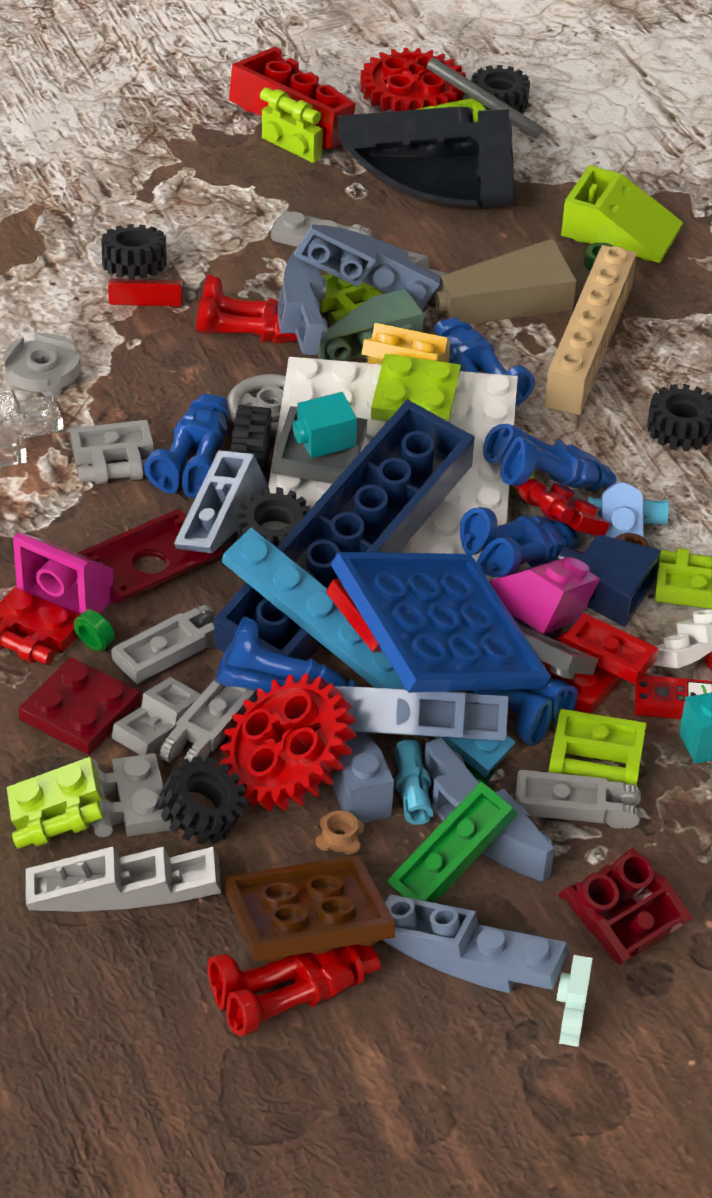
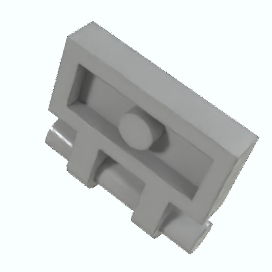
M147 420L70 428V440L76 465L92 464L90 466L77 467L79 483L95 481V485L106 484L108 479L130 477L131 481L141 480L143 475H146L144 467L147 459L141 460V458L149 457L154 452ZM127 459V461L106 464V462Z
M155 753L111 759V773H104L99 770L98 762L92 759L97 767L103 800L99 803L104 813L103 819L89 823L94 827L96 836H109L113 831L112 825L124 824L127 837L171 830L169 828L171 820L164 822L161 817L164 809L158 808V802L161 798L159 795L163 788V783ZM117 794L119 802L111 803L106 800L105 796Z

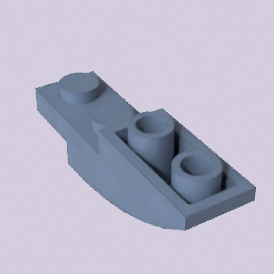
M312 224L294 252L295 257L356 287H359L364 282L385 293L406 289L421 310H423L440 285V275L409 261L408 252L376 238L343 228Z
M293 252L285 268L277 312L280 332L296 334L302 355H317L320 341H324L327 335V321L321 317L319 303L326 296V279L321 277L319 268L295 257Z
M335 686L352 706L348 711L356 718V721L349 727L354 732L506 741L509 696L458 692L408 693L406 689Z
M441 737L426 743L424 768L430 774L431 783L434 786L432 808L444 821L481 780L475 779L466 768L461 755L457 751H452ZM505 789L495 792L512 806L518 815L482 854L524 876L541 882L549 880L551 878L553 857L555 856V848L550 837L538 830L529 819L524 806L521 803H516Z
M392 894L389 895L385 902L394 919L395 938L384 939L383 941L436 970L486 988L511 993L517 982L553 990L569 957L567 942L479 925L476 911Z

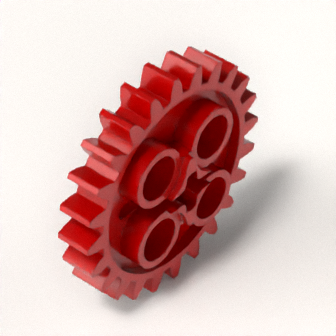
M406 47L402 53L391 49V55L380 52L379 58L371 57L370 63H364V70H361L360 92L364 93L365 100L371 99V106L381 105L380 111L382 112L388 109L394 112L416 110L430 106L435 107L436 105L463 100L465 93L426 68L431 58L438 59L465 78L466 73L462 72L461 65H455L454 59L445 60V54L433 56V50L425 54L421 52L420 48H417L415 52H410Z
M307 673L303 674L300 681L292 674H289L284 686L276 679L272 680L271 691L268 693L259 687L257 689V701L254 703L246 699L243 701L247 709L244 715H232V718L238 723L236 728L224 731L231 739V742L220 746V750L228 756L220 762V765L222 766L224 763L230 767L227 771L229 776L235 772L240 777L237 785L245 786L246 792L243 797H247V801L253 807L261 804L267 811H271L275 804H277L285 811L288 809L291 799L300 806L304 805L305 793L311 792L315 797L320 796L318 785L322 781L332 785L334 781L330 776V772L333 769H345V766L339 761L340 756L349 755L353 752L345 743V741L356 737V733L349 727L356 721V718L348 711L352 707L351 704L332 683L328 684L320 676L313 680Z

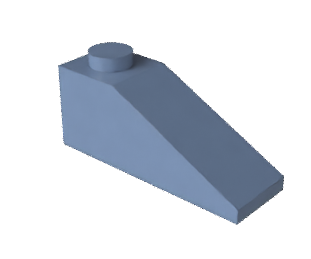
M218 450L174 542L176 549L213 553L238 530L237 512L238 508H241V502L244 498L250 501V494L255 491L259 496H262V489L268 486L254 454Z
M355 732V738L345 741L353 750L352 754L343 755L339 758L345 769H333L330 772V776L334 781L332 784L342 811L350 812L363 823L392 817L393 777L380 748L366 733Z

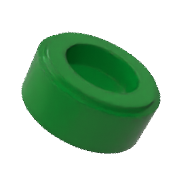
M86 609L74 620V630L77 636L90 649L101 652L114 642L115 633L111 625L98 612Z

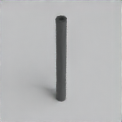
M432 57L426 68L490 110L509 108L511 123L530 136L537 139L544 129L542 126L438 59Z

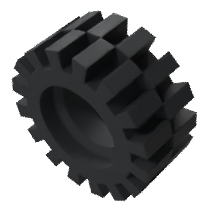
M492 65L486 66V70L480 68L477 70V73H473L471 78L473 83L521 114L528 108L530 80H528L529 77L527 75H523V71L518 69L514 72V67L511 66L503 69V65H497V68L493 69Z
M127 224V228H123L120 225L116 226V230L109 229L107 234L104 233L102 235L103 269L107 270L111 275L116 273V276L119 278L128 275V279H135V276H140L143 279L147 278V274L151 276L157 275L158 271L162 272L167 265L166 235L161 230L156 231L155 227L151 226L146 229V225L140 224L139 227H134V224Z
M677 384L670 385V390L662 387L659 389V393L655 392L653 394L647 422V430L651 431L650 436L653 440L659 438L658 444L662 446L670 443L669 449L676 450L677 446H682L683 451H689L690 446L698 450L702 448V444L707 446L711 443L712 394L707 392L702 395V388L696 386L693 391L689 390L690 385L683 384V389H678Z
M238 405L236 418L234 419L231 451L254 454L265 477L271 442V408Z
M268 487L262 489V496H259L255 491L250 494V501L244 498L241 502V508H238V540L252 527L277 548L310 510V506H306V500L302 496L296 500V492L292 490L287 495H284L283 488L276 487V493H270ZM270 521H279L289 526L283 529L270 530L260 525Z
M201 756L193 757L191 762L186 758L180 762L179 766L176 765L160 792L159 797L161 798L158 802V808L164 809L161 814L164 822L172 819L173 822L169 828L174 833L182 829L185 831L182 836L183 839L189 841L192 835L197 836L198 844H205L209 837L212 844L218 842L221 837L225 839L230 834L244 811L247 797H243L246 792L245 786L237 785L240 777L236 772L229 776L227 774L229 766L223 763L220 768L214 766L216 759L209 757L206 763L203 764ZM189 792L205 795L215 804L216 808H208L198 804L190 796Z

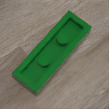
M481 781L387 880V883L402 897L435 903L518 814L512 806Z

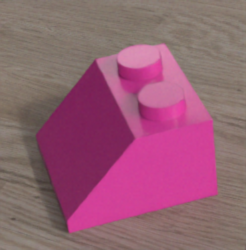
M19 532L13 537L16 585L18 589L79 614L86 609H91L101 614L112 602L113 568L41 538Z
M569 557L516 571L510 575L489 580L509 613L540 633L546 634L575 623L580 619L600 578L589 572L590 568L587 564L576 558Z

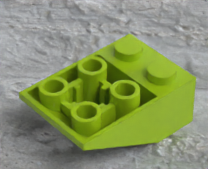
M588 165L565 200L561 236L572 238L580 243H608L628 251L637 252L636 257L644 261L661 263L683 227V222L623 174Z

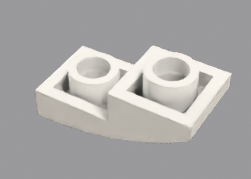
M712 609L693 612L692 619L676 623L678 635L665 637L664 644L656 646L659 649L657 660L653 665L679 669L712 651Z

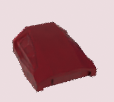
M634 847L626 851L613 863L605 865L596 874L593 872L581 883L577 882L573 886L569 885L558 894L560 899H565L587 929L601 943L609 957L619 965L640 954L693 919L668 880L657 873L650 861L645 856L639 854Z

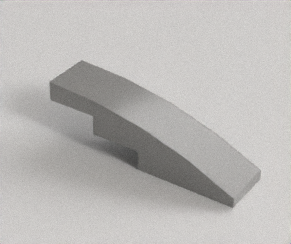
M114 846L26 869V906L29 910L71 912L121 910L177 903L221 893L219 857L214 847L169 858L163 846L119 858Z

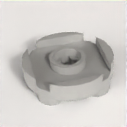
M49 333L36 334V340L25 343L23 337L11 343L4 353L6 380L9 386L32 392H41L47 397L60 395L63 392V387L71 384L80 373L79 352L77 353L74 344L63 336Z

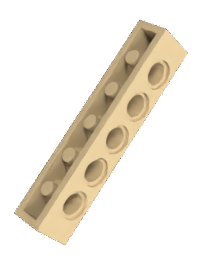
M601 246L548 370L544 407L581 415L631 291L637 252L628 251L617 246Z

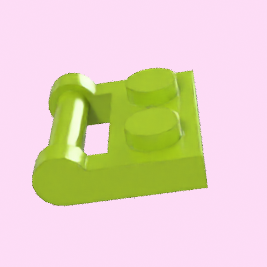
M560 709L549 773L607 778V781L630 783V785L634 784L636 787L646 723ZM571 754L625 763L626 768L565 758V755Z

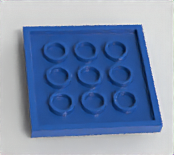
M338 552L331 563L332 568L408 693L543 689L551 678L471 554Z

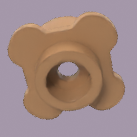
M333 811L321 818L320 827L322 832L321 835L316 837V846L320 850L344 852L347 855L356 854L360 850L358 837L364 832V823L347 811Z

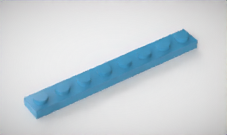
M252 527L223 554L222 563L373 687L406 689L383 651L372 653L327 595V588ZM507 735L506 741L441 737L452 751H457L463 760L484 778L504 759L515 744V741Z

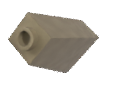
M546 240L442 275L440 277V291L435 292V307L438 313L443 314L445 320L457 317L461 322L469 324L571 311L574 306L576 279L555 240Z

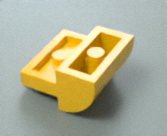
M375 323L372 338L364 339L361 354L368 356L367 363L382 364L384 353L449 363L450 339Z

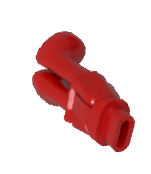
M207 274L203 296H201L195 329L197 333H251L260 335L261 342L273 340L274 343H286L296 340V343H298L296 334L280 332L277 312L279 301L269 298L268 301H245L231 298L224 294L221 279Z
M355 944L333 948L331 951L322 954L309 952L286 956V958L280 961L270 962L247 970H240L238 963L229 954H218L208 959L207 970L215 1002L221 1011L226 1010L227 1023L230 1029L240 1037L256 1032L261 1023L294 1006L307 1002L311 1007H315L323 999L327 1001L348 987L364 982V975L379 971L381 965L371 945L362 946ZM292 980L294 981L293 984L283 987L281 989L257 996L255 995L278 984Z

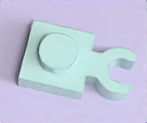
M574 955L571 974L561 972L556 1001L565 1002L566 1004L559 1044L576 1047L579 1045L593 958Z

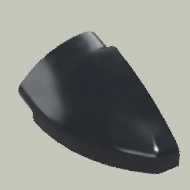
M463 106L338 116L339 139L343 148L370 174L393 189L420 201L457 209L515 207L513 144L509 108L478 110V122H473V109Z

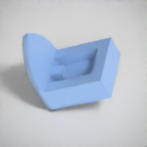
M620 481L611 485L602 493V518L611 523L605 536L615 538L620 534L635 533L643 537V496L636 487Z

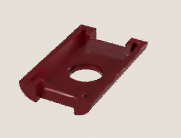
M178 508L84 549L77 554L113 568L114 585L111 586V601L118 604L220 558L223 555V550L219 547L213 553L176 549L174 542L187 517ZM155 556L161 558L166 563V568L157 573H144L137 570L134 564L142 557Z

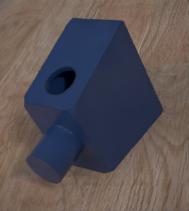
M600 535L593 539L584 553L564 546L557 560L571 557L587 564L590 568L589 572L600 578L587 607L625 627L656 582L661 550Z

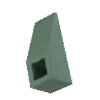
M406 289L373 296L327 329L326 339L320 341L318 359L350 361L367 357V355L361 354L364 339L372 338L375 323L423 332L424 313Z

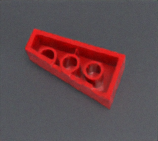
M276 46L232 64L229 101L241 106L247 112H253L262 116V109L267 107L268 103L260 99V93L267 87L272 90L280 89L288 93L289 98L297 102L303 100L311 104L314 110L321 113V119L316 126L323 129V149L330 150L341 145L338 116L354 115L356 104L331 85H320L318 83L319 77L314 73H303L300 71L299 63L293 58H288L287 60L282 58V51Z

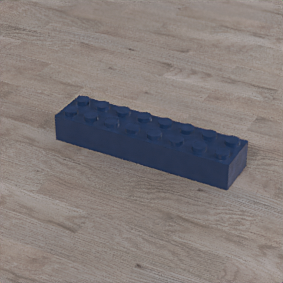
M407 399L277 546V549L327 589L333 579H339L331 566L338 552L399 553L472 467L475 436ZM248 583L241 587L213 619L215 648L222 652H225L229 643L232 644L243 616L259 624V642L272 652L307 661L321 646L320 642Z

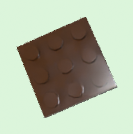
M359 855L224 877L225 894L254 962L262 960L276 962L286 958V956L309 952L322 954L331 951L333 948L355 944L369 946L376 944L380 940L395 938L394 919Z

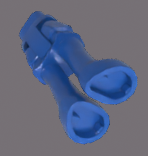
M455 317L440 321L434 326V332L438 336L450 339L449 363L460 364V371L479 373L480 370H483L487 374L518 376L515 407L524 402L532 393L535 386V378L532 373L521 365L513 366L506 371L495 355V349L492 344L486 341L485 337L474 330L469 323L461 322L459 318Z
M202 394L198 399L192 401L189 410L177 422V426L173 430L174 440L170 451L167 449H157L149 455L145 462L144 471L146 477L154 486L163 492L173 494L178 490L182 478L185 495L191 498L197 496L213 463L214 456L222 447L224 437L227 435L226 422L229 418L226 398ZM189 452H197L196 455L187 462V465L184 469Z
M499 424L489 431L484 441L483 456L485 460L491 464L501 465V478L508 485L519 486L525 484L532 476L534 470L546 472L551 480L572 488L599 490L601 487L608 488L616 483V475L607 465L602 464L595 456L582 451L572 444L566 445L561 439L554 445H550L523 431L518 426Z
M477 507L468 510L460 522V539L465 553L471 555L481 553L477 564L484 575L491 577L510 575L521 564L526 562L530 567H534L555 560L564 546L573 549L577 548L580 544V537L571 526L552 520L549 517L537 515L531 517L521 516L513 522L497 525L498 520L491 509Z
M245 616L240 621L232 644L229 643L224 652L215 677V682L226 687H240L257 691L260 687L266 693L271 691L272 680L276 679L284 686L289 674H292L298 681H300L304 673H307L313 680L320 676L328 684L332 683L334 686L354 687L355 685L354 680L349 679L346 682L336 671L325 664L321 666L312 658L305 661L268 650L259 642V624Z
M551 678L543 689L465 691L471 694L509 696L508 709L517 716V735L522 742L533 747L539 744L545 737L551 721L558 723L560 709L573 711L578 698V692L575 687L563 680Z

